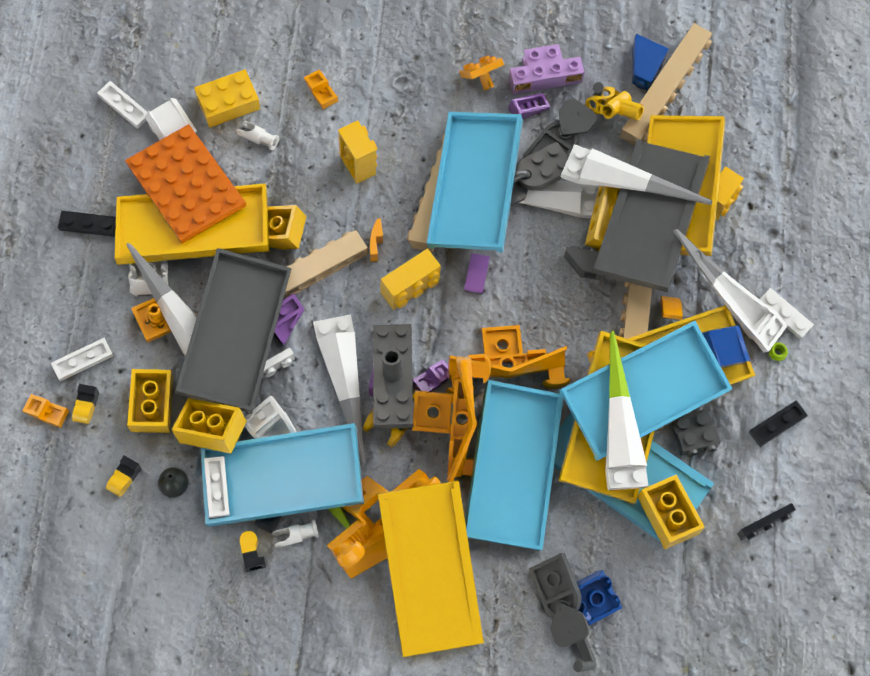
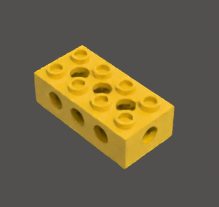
M598 186L585 241L586 246L600 251L620 188Z

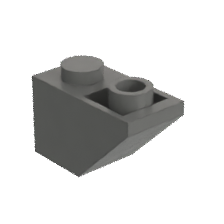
M577 246L566 247L564 258L581 278L599 280L600 275L594 274V266L599 251L596 249L585 250Z

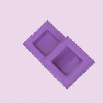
M471 253L464 290L483 293L490 256Z
M441 360L430 366L425 373L414 378V389L416 391L432 392L448 381L447 363Z

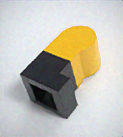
M79 384L72 421L89 424L98 400L99 391L97 387Z
M124 455L114 475L107 482L106 489L121 497L141 471L139 463Z
M252 531L243 532L240 536V546L246 572L266 568L264 556L258 557V539L256 534Z

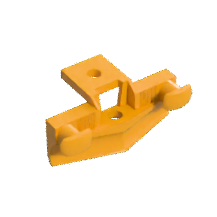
M520 325L482 328L484 354L468 355L474 361H485V355H487L491 362L490 377L513 378L535 372L542 373L544 371L548 372L549 379L542 382L546 388L560 389L566 387L571 382V379L565 378L564 374L567 346L546 353V349L528 350L527 353H523ZM505 342L508 347L502 350L498 348L497 344ZM449 355L448 376L449 380H452V387L447 388L446 392L454 394L457 357ZM511 362L513 367L508 368L503 367L502 363Z
M485 355V361L471 360V357L457 356L454 394L415 390L412 430L451 434L447 481L449 482L454 481L455 477H461V475L472 476L474 459L466 458L469 443L477 426L472 377L483 378V384L488 381L491 373V362L487 355ZM452 403H453L452 423H451V425H450L451 407H452ZM436 407L439 411L438 416H429L428 409ZM465 414L468 418L467 422L464 424L458 423L456 420L457 415Z
M418 469L393 491L439 484L441 482L435 476L429 479L425 472ZM368 476L361 480L364 504L342 507L358 520L327 545L338 561V564L351 579L387 559L382 520L380 518L373 523L364 512L378 501L377 493L388 491Z

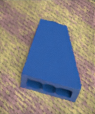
M636 34L632 45V84L648 91L666 59L669 48Z

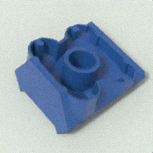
M739 326L715 329L702 333L721 368L736 366L750 361Z
M603 570L595 571L591 575L577 581L581 593L579 611L585 615L588 625L623 608L619 597L612 588L611 579L605 575Z

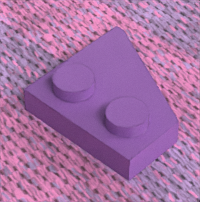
M294 293L283 300L274 332L282 345L286 343L304 312V307Z

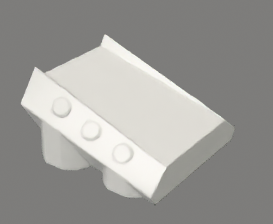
M170 98L169 101L154 110L148 111L145 116L151 131L157 135L159 141L188 124L195 133L197 132L178 101L174 98Z
M168 260L147 262L168 285ZM129 264L130 272L128 279L130 293L136 297L138 295L152 294L137 264Z

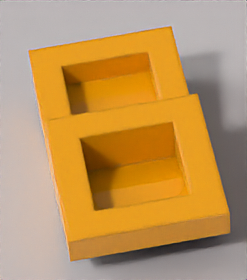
M320 69L304 77L306 84L322 109L339 102L338 96L329 86L328 80Z
M381 218L376 220L372 229L370 262L378 261L377 244L383 243Z
M661 296L662 317L682 320L683 312L680 298Z
M33 394L30 395L22 410L36 419L59 428L62 427L69 413L67 408Z

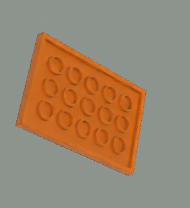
M189 124L125 160L126 165L181 244L247 206L242 196Z

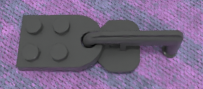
M596 82L593 85L594 96H602L604 86L601 82ZM576 99L567 100L559 109L560 121L549 124L523 154V158L555 142H558L569 158L574 144L578 145V134L587 133L596 122V114ZM590 100L591 106L594 107L596 103Z
M558 142L519 161L516 166L510 206L525 200L528 189L540 190L563 179L561 178V173L568 160V156Z
M560 553L529 568L546 612L553 617L550 630L555 643L560 647H568L577 643L584 662L581 660L575 661L573 668L576 672L588 671L597 666L587 639L590 629L585 615L578 611L581 606V593L566 554Z

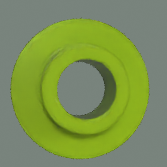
M776 342L768 353L773 360L782 361L787 357L788 349L783 343ZM775 350H779L781 355H777Z

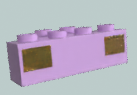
M559 44L524 50L525 57H522L523 66L510 68L509 72L512 95L582 83L585 73L581 57L563 59Z

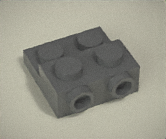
M708 409L685 414L671 422L680 456L687 455V457H691L704 450L706 453L713 452L720 445L717 429L712 424Z

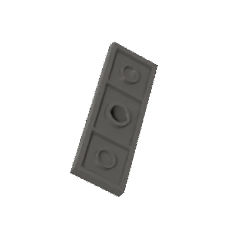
M411 324L373 325L374 429L413 428Z

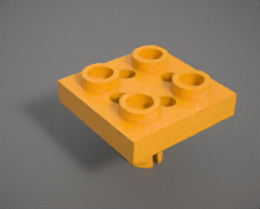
M487 55L480 58V62L476 64L471 62L464 65V69L459 71L461 78L474 79L479 76L483 90H488L490 87H494L489 72L503 66L504 62L502 58L489 57Z
M154 298L131 308L147 343L172 332Z

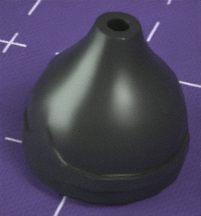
M176 467L165 469L158 478L159 490L163 495L170 498L181 496L188 487L186 473Z

